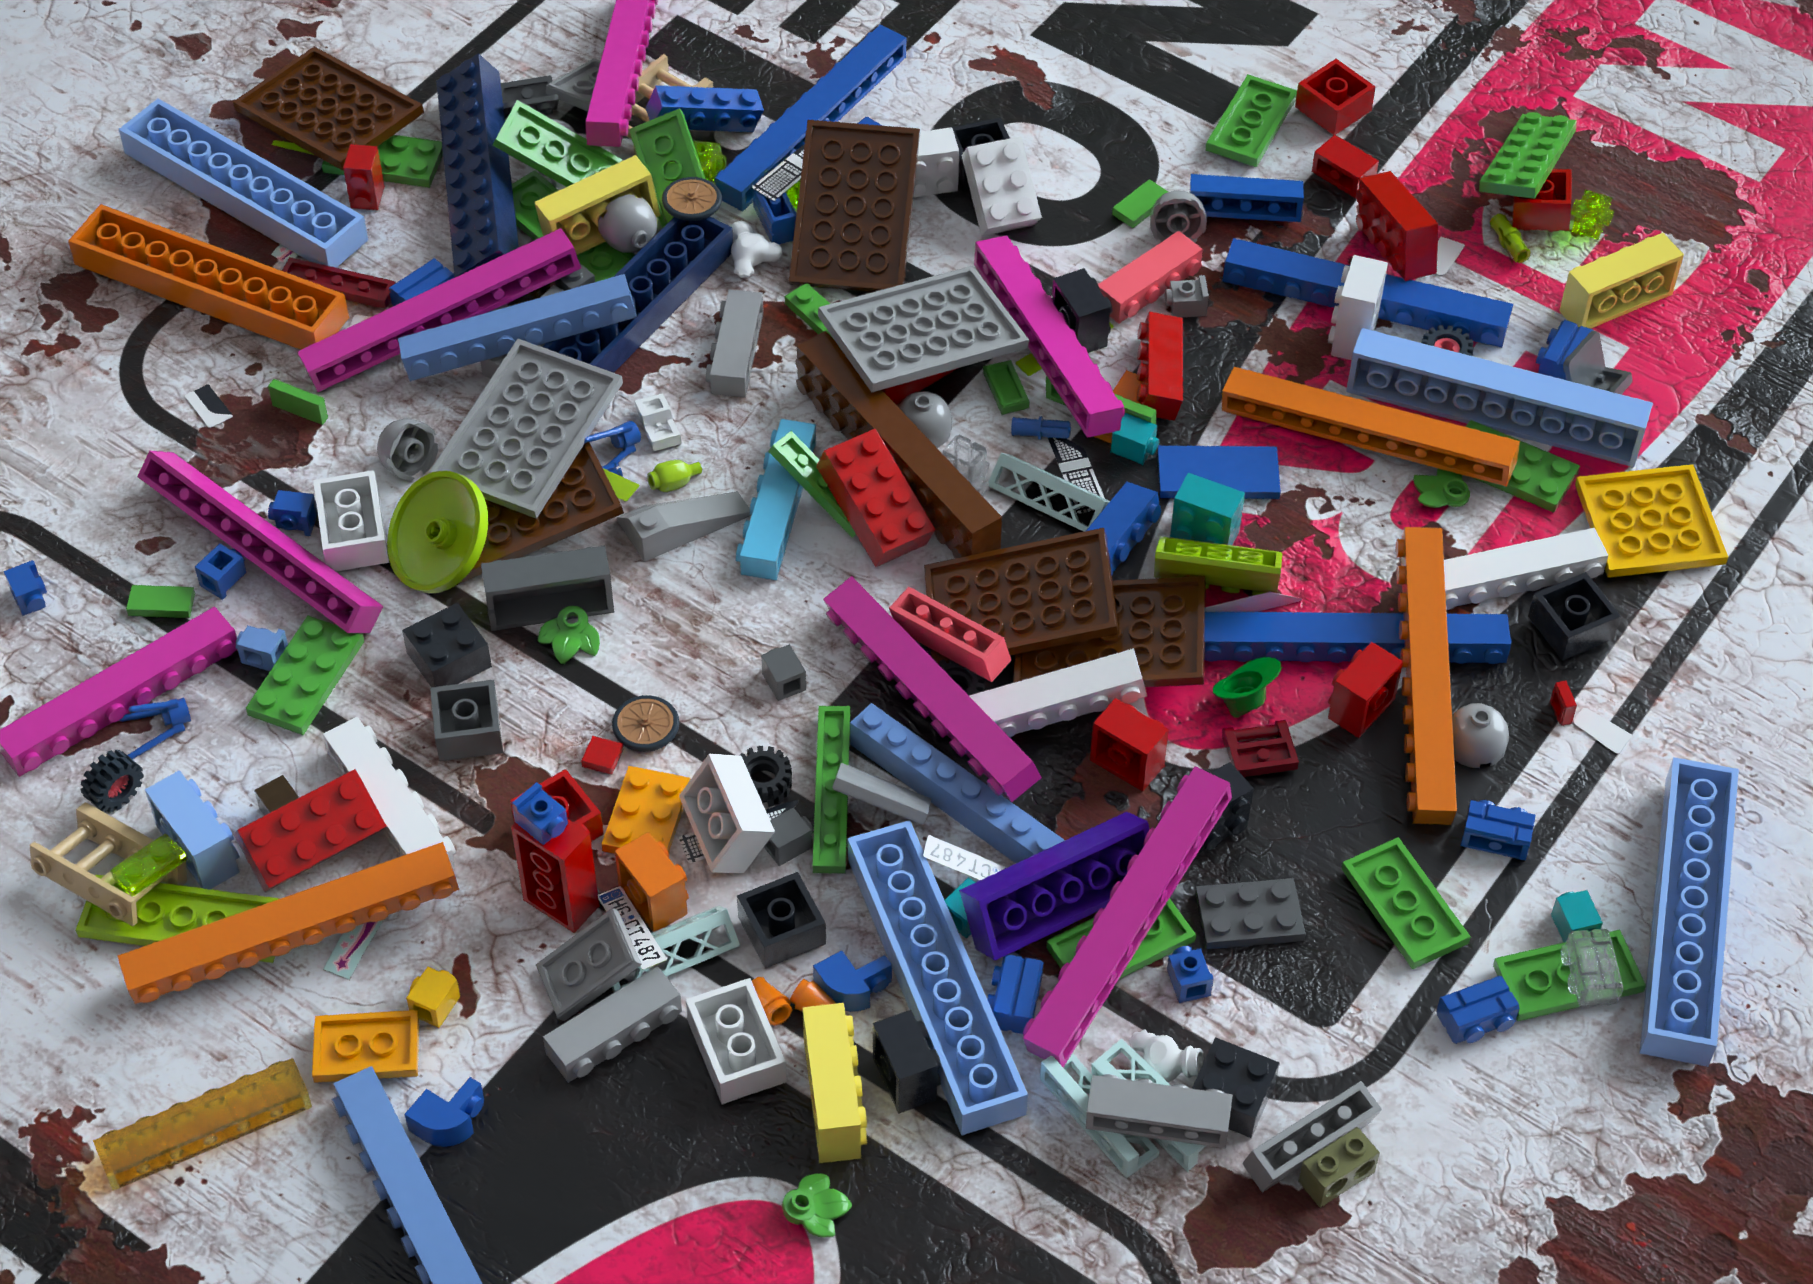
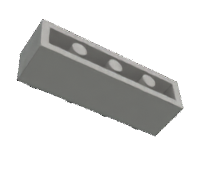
M728 289L726 301H721L720 318H722V322L717 321L715 328V339L718 340L717 343H712L710 359L713 360L712 365L708 364L706 368V382L711 383V394L746 398L764 313L763 292Z
M657 966L543 1036L546 1055L568 1083L577 1077H584L591 1072L594 1066L606 1059H613L626 1046L645 1039L655 1028L675 1020L679 1013L682 1012L681 995Z
M1110 1074L1102 1076L1092 1075L1086 1115V1129L1226 1148L1233 1094H1226L1217 1089H1208L1206 1091L1190 1089L1182 1084L1171 1086L1154 1084L1146 1079L1136 1081L1119 1079L1117 1076Z
M1360 1081L1252 1150L1242 1164L1263 1193L1300 1169L1302 1162L1356 1127L1362 1129L1371 1123L1382 1109L1363 1082Z

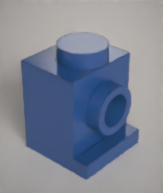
M278 490L275 501L269 504V520H275L276 528L304 531L305 536H311L318 515L314 494Z
M218 544L195 566L199 585L223 600L227 596L226 592L247 573L244 557L237 550H230L222 544Z
M34 560L4 571L8 586L22 616L46 607L42 595L46 594L47 590L41 576L38 574Z
M538 782L512 802L515 822L542 845L552 837H558L568 825L566 809L544 792Z
M1182 946L1174 950L1172 955L1168 957L1167 972L1178 1002L1183 1003L1211 996L1214 978L1212 973L1209 972L1202 950H1192L1189 946Z

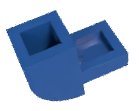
M840 951L813 965V981L836 1003H844L845 1011H862L870 1008L871 993L883 991L892 982V964L884 955L856 970L844 952Z
M469 1077L449 1102L426 1089L404 1114L408 1131L431 1145L441 1147L457 1145L467 1140L474 1133L471 1117H475L481 1111L484 1104L481 1083Z

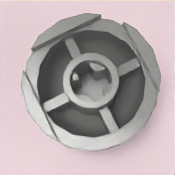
M1174 190L1167 192L1156 200L1151 209L1150 228L1154 238L1164 241L1177 231H1180L1196 243L1197 238L1201 236L1202 232L1204 234L1206 230L1207 219L1202 202L1194 194L1187 191Z
M632 194L618 197L609 203L605 208L608 212L604 218L600 216L598 221V230L607 244L617 251L624 253L640 251L655 236L657 231V218L651 206L644 198H636Z
M915 392L909 394L899 403V409L936 448L948 441L952 430V414L947 403L941 397L931 392Z
M404 418L391 422L384 428L377 442V454L382 466L393 475L405 480L415 479L412 476L420 470L424 475L435 462L438 453V444L434 440L435 431L427 424L418 420Z
M1471 703L1459 708L1452 714L1454 760L1471 768H1480L1481 764L1490 763L1491 766L1504 757L1509 741L1508 724L1499 711L1492 706L1482 703Z

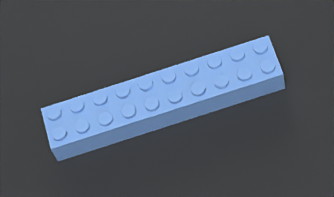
M158 98L119 128L125 154L310 262L337 268L368 241L363 215Z
M1364 328L1361 329L1353 351L1346 389L1348 393L1466 424L1473 420L1508 435L1635 467L1653 405L1652 402Z
M1673 757L1665 781L1640 1054L1708 1067L1716 1050L1739 769Z
M908 820L848 838V861L888 959L892 964L909 1010H912L916 1021L922 1020L928 1034L926 1042L929 1048H935L939 1055L941 1068L938 1069L941 1087L962 1136L1025 1116L1027 1114L1028 1093L927 858L923 856L924 851L911 821Z

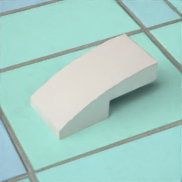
M663 393L635 400L639 418L653 452L682 444L681 434L672 419L671 408Z

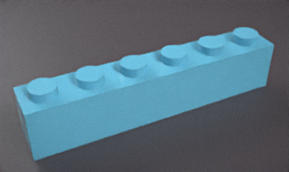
M781 419L778 430L772 431L770 447L792 431L814 453L816 447V424ZM766 452L763 465L765 473L764 475L760 474L758 477V497H753L751 500L750 515L752 517L750 521H745L743 528V538L745 540L743 544H738L736 561L740 562L741 575L777 580L803 487L769 452Z

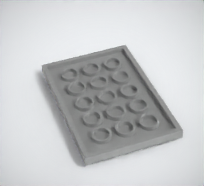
M974 266L824 305L818 309V317L871 392L1027 349L1029 343L1028 337Z
M517 339L429 473L451 471L463 475L478 486L484 499L537 519L585 444V438L590 436L622 386V376Z

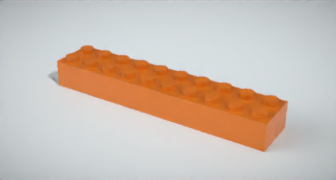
M102 204L96 208L68 240L74 263L79 267L300 350L338 333L349 319L345 294Z

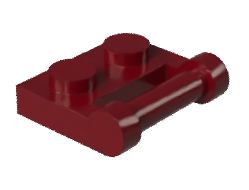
M1286 720L1275 721L1274 725L1234 730L1233 727L1222 729V739L1224 746L1227 748L1230 762L1243 777L1298 770L1299 760ZM1277 737V738H1275V739H1268V740H1261V741H1254V742H1247V743H1240V744H1238V742H1242V741H1250V740H1257V739Z

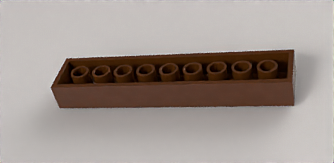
M824 331L797 345V359L795 363L798 376L796 385L799 391L813 401L817 411L824 413L830 420L833 428L836 431H840L847 440L876 428L936 529L934 532L935 537L941 544H945L952 551L954 558L1001 549L1002 516L882 390L870 391L828 332Z

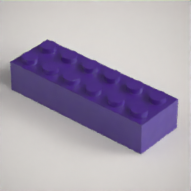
M1125 812L959 890L975 949L989 958L997 960L1099 911L1101 908H1105L1110 901L1112 888L1118 881L1122 882L1126 876L1131 858L1135 854L1139 855L1144 847L1145 837L1150 830L1148 821Z

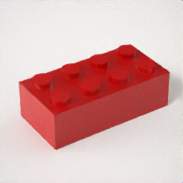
M1391 171L1359 178V190L1356 191V198L1359 204V214L1356 215L1358 229L1363 231L1368 237L1369 242L1375 245L1380 251L1381 256L1387 259L1392 265L1393 270L1397 271L1405 281L1437 274L1438 223Z
M876 428L823 451L816 467L875 567L927 545L936 529Z
M354 769L238 829L233 835L261 887L266 892L379 833L387 826L357 770Z
M567 818L568 825L558 837H552L542 845L515 822L511 829L523 900L575 933L600 906L589 830L582 823H574Z

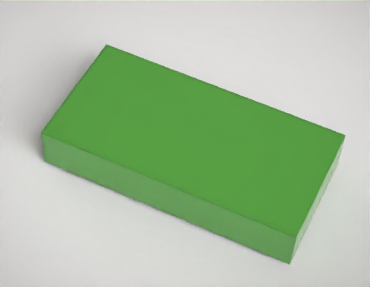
M1149 179L1112 208V215L1131 228H1134L1150 216L1151 209L1156 200L1168 191Z
M1011 360L983 366L984 377L1001 415L1029 409L1030 401Z
M275 379L268 385L272 406L321 425L328 419L323 397Z
M132 585L126 608L128 616L190 618L195 597L194 587Z

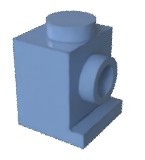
M248 625L244 632L241 631L236 640V649H238L241 663L271 671L288 645L285 630L278 629L277 633H273L266 628L259 629Z

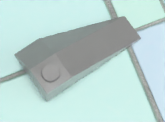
M737 491L644 505L618 516L617 522L644 562L752 515H750V508Z

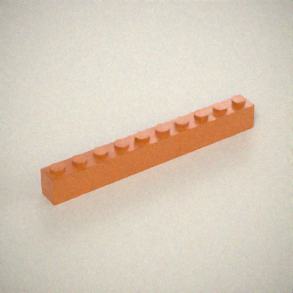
M1233 367L1222 390V411L1506 487L1518 460L1520 445L1518 440L1251 370Z
M1404 527L1402 538L1396 540L1395 553L1396 557H1401V566L1397 567V584L1402 585V593H1399L1398 611L1403 612L1404 621H1400L1399 638L1400 640H1405V649H1401L1400 659L1403 661L1402 668H1406V677L1402 678V696H1407V705H1404L1403 724H1408L1409 734H1405L1404 752L1410 753V763H1406L1405 769L1406 782H1411V792L1407 794V811L1412 812L1413 824L1452 825L1457 812L1442 528Z
M441 842L118 955V960L127 990L134 1003H149L158 999L160 995L172 991L186 990L194 983L206 979H218L228 971L240 967L248 968L254 966L259 960L271 956H283L289 953L291 949L305 944L313 945L319 943L324 937L336 933H348L358 925L370 921H382L392 913L401 910H413L426 901L444 899L459 890V886L444 843Z

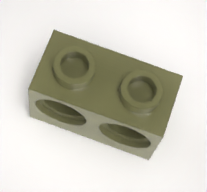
M1356 1127L1303 1161L1298 1182L1321 1208L1375 1173L1380 1152L1359 1127Z

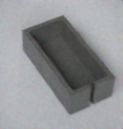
M605 545L564 552L558 551L537 556H525L523 558L503 561L496 560L481 564L491 631L546 623L557 618L560 611L568 606L581 607L585 610L587 616L615 613L611 575ZM571 616L568 619H575L577 617Z

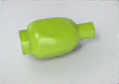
M682 460L662 462L657 464L653 471L647 474L648 484L652 490L658 489L662 492L674 491L686 486L691 476L701 474L702 466L699 462L688 465Z

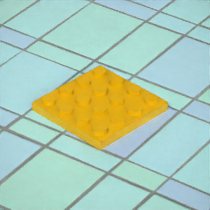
M1693 464L1577 477L1575 486L1590 528H1595L1609 555L1605 566L1608 578L1726 565L1728 554Z

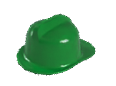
M1271 657L1249 661L1228 677L1216 683L1213 687V694L1224 700L1230 714L1235 718L1258 709L1266 700V686L1279 675L1282 669L1281 663L1276 658Z

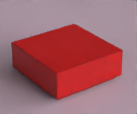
M1567 681L1556 682L1550 704L1561 726L1572 724L1577 704Z
M592 736L581 760L582 767L612 775L623 752V743Z

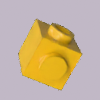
M427 966L421 977L417 976L413 980L406 999L409 1010H418L420 1020L440 1028L459 1000L460 992L457 979L451 973L445 970L437 971Z

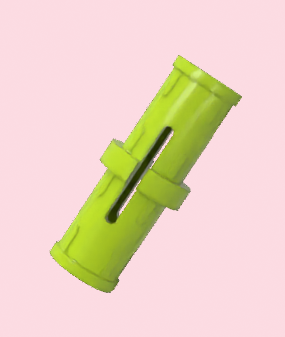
M1499 213L1493 216L1490 220V226L1498 235L1501 246L1509 251L1515 262L1523 263L1529 259L1531 251L1522 241L1520 231L1517 228H1513L1505 214Z

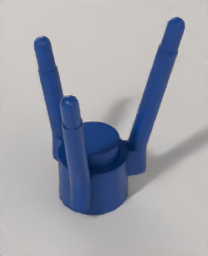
M628 421L610 430L587 436L584 440L587 443L610 437L613 446L617 449L622 448L623 451L608 464L613 461L619 463L627 455L636 451L635 444L641 441V433L633 421Z
M176 698L166 702L130 706L129 712L134 713L124 715L120 719L121 722L161 715L164 726L171 725L172 728L135 749V751L127 756L134 759L172 735L185 731L184 724L191 722L185 699Z

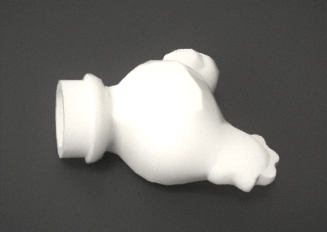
M737 221L730 226L733 228L731 257L735 267L734 273L738 274L740 278L750 277L751 274H754L753 267L764 261L775 262L780 260L782 249L779 244L768 242L762 235L753 233V228L745 221Z
M1142 1030L1141 1032H1134L1133 1036L1129 1039L1131 1048L1134 1051L1139 1050L1143 1052V1059L1167 1082L1174 1080L1181 1073L1187 1078L1198 1076L1204 1063L1201 1048L1187 1046L1184 1050H1180L1175 1041L1167 1035L1156 1036L1153 1033H1147L1146 1030Z

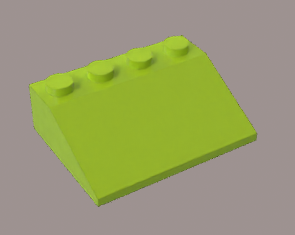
M1160 536L1155 553L1154 577L1205 576L1206 589L1209 588V585L1221 586L1222 591L1239 593L1240 589L1252 590V595L1267 592L1277 593L1282 566V552Z

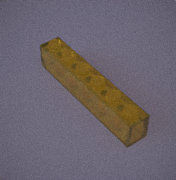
M291 1058L286 1061L275 1062L268 1068L252 1075L241 1076L235 1082L221 1088L207 1090L201 1096L187 1102L176 1103L169 1109L153 1116L142 1117L134 1124L122 1129L108 1131L102 1137L93 1140L111 1188L114 1191L310 1109L312 1104L294 1059Z

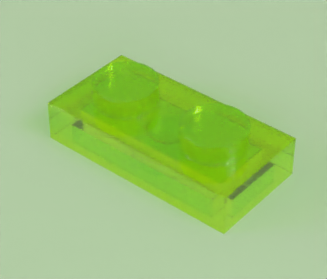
M165 833L110 871L112 878L133 897L187 861L185 852Z

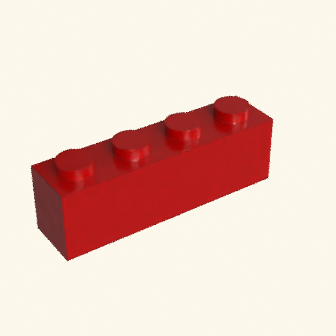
M1149 311L1145 323H1140L1137 333V339L1141 340L1137 352V360H1141L1137 371V380L1141 381L1137 391V401L1141 402L1142 405L1155 409L1157 418L1175 421L1183 402V318Z

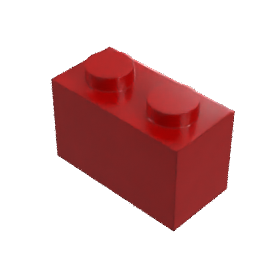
M1334 135L1314 152L1311 172L1356 198V191L1359 190V178L1377 174L1379 161L1337 135Z
M350 144L343 167L350 207L352 209L379 210L385 186L378 146Z

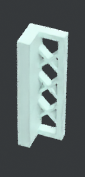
M1005 453L1000 454L987 483L988 487L1084 532L1110 502ZM1003 468L1013 472L1016 484L1004 487L997 483ZM1020 475L1028 479L1021 481ZM1034 481L1039 484L1042 496L1030 499L1027 497L1023 485ZM1046 487L1049 488V489H1051V490H1053V491L1050 492V493H1047ZM1018 488L1020 494L1013 491V489ZM1057 494L1064 495L1069 508L1059 512L1053 510L1050 497ZM1072 499L1079 502V504L1073 505ZM1044 500L1046 506H1045V505H1042V504H1040V503H1038V502ZM1088 506L1095 510L1089 526L1079 522L1076 513L1077 509ZM1070 512L1072 518H1070V517H1068V516H1066V515H1064V514H1067V513Z
M716 906L651 933L662 952L669 955L664 968L661 969L665 976L740 946L728 910L721 906ZM724 924L729 942L719 946L708 943L707 940L712 929ZM704 933L701 939L694 937ZM692 939L699 942L694 956L685 959L676 955L682 941ZM673 945L671 952L664 950ZM705 946L712 948L702 952ZM674 958L680 960V962L671 965ZM639 966L633 981L641 977L643 971L649 972L650 969L643 970ZM619 982L612 986V989L615 993L629 983L620 986Z
M1122 1038L1091 1064V1075L1102 1076L1110 1074L1117 1076L1119 1079L1131 1078L1133 1081H1135V1078L1150 1079L1154 1084L1171 1086ZM1122 1052L1131 1061V1070H1116L1109 1062ZM1153 1138L1187 1172L1198 1163V1153L1206 1147L1205 1145Z
M1073 1053L1064 1068L1053 1056L1041 1062L1040 1080L1125 1178H1128L1159 1156V1150L1148 1137L1086 1129L1089 1100L1087 1094H1090L1092 1075ZM1070 1066L1080 1076L1079 1084L1067 1073L1066 1069ZM1130 1143L1140 1144L1146 1153L1139 1157V1153Z

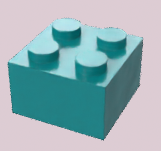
M1188 473L1174 498L1170 537L1232 546L1240 532L1245 492Z

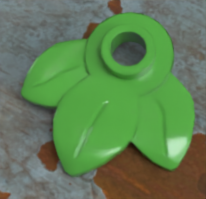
M1438 468L1436 476L1414 475V485L1422 493L1418 501L1425 506L1433 508L1445 505L1460 507L1469 501L1470 490L1468 485L1462 480L1461 474Z
M568 606L560 611L557 618L543 624L539 631L538 642L541 644H552L555 657L560 664H565L579 649L589 655L596 656L599 651L600 637L597 629L588 623V616L585 610L578 606ZM571 616H576L578 621L570 624L567 622V619Z
M812 1174L804 1177L797 1189L791 1190L785 1195L782 1201V1210L786 1219L791 1223L803 1224L806 1230L814 1236L829 1238L835 1235V1227L832 1220L846 1214L852 1207V1204L842 1192L829 1189L830 1179L828 1175ZM796 1203H800V1204H802L804 1207H800V1206H798Z

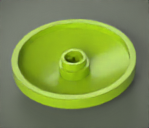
M436 471L418 479L403 494L393 512L387 537L389 561L395 575L402 583L421 592L439 593L454 587L470 573L482 553L488 530L487 506L478 486L463 475L451 471Z

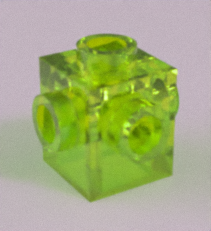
M693 141L705 179L715 184V177L718 172L726 168V156L722 155L720 143Z
M1585 190L1582 199L1575 200L1571 215L1575 216L1572 232L1599 240L1604 226L1609 227L1612 221L1614 210H1611L1610 206L1613 198Z

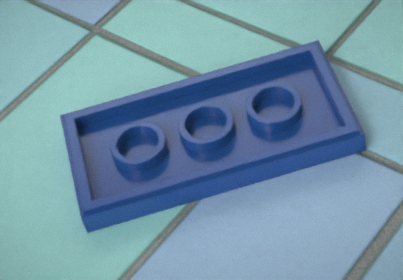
M1158 446L1160 498H1175L1188 473L1245 492L1244 499H1280L1281 489L1277 447Z

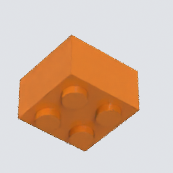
M647 832L615 850L618 884L623 888L637 912L653 932L668 926L688 914L686 900L689 899V895L685 889L687 876L679 864L674 865L669 859L668 850L661 841L656 842L652 835Z

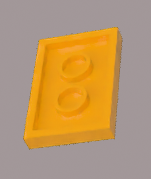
M628 766L601 844L602 851L615 854V850L649 832L656 842L661 841L665 845L669 853L684 809L679 795L691 778Z
M418 1010L315 1016L312 1065L314 1083L339 1081L370 1066L373 1067L378 1079L417 1077L419 1052Z

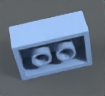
M179 770L145 789L157 828L173 850L186 858V867L201 888L212 889L239 873L236 859L240 857L231 842L234 840V836L225 822L219 824L216 820L218 815L212 804L208 800L206 802L201 800V792L193 779L187 781Z

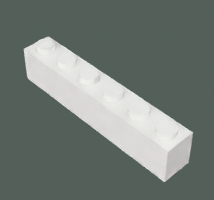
M1595 528L1446 559L1444 560L1446 610L1469 603H1480L1492 598L1508 597L1524 591H1536L1543 587L1556 585L1585 572L1591 578H1595L1604 573L1609 555Z
M1130 649L973 694L970 697L1009 737H1012L1015 734L1032 729H1041L1046 725L1063 720L1069 721L1087 713L1104 711L1115 698L1124 703H1132L1140 698L1147 697L1135 651Z
M355 717L324 733L327 753L341 773L344 775L354 769L357 770L387 826L382 832L399 857L443 842L452 868L455 869L453 855L456 854L453 843L448 836L443 838L438 832L440 828L435 817L431 813L426 815L423 810V802L416 791L411 793L407 788L408 782L400 769L395 771L391 765L393 761L385 747H378L376 744L377 738L369 725L364 727L359 718Z

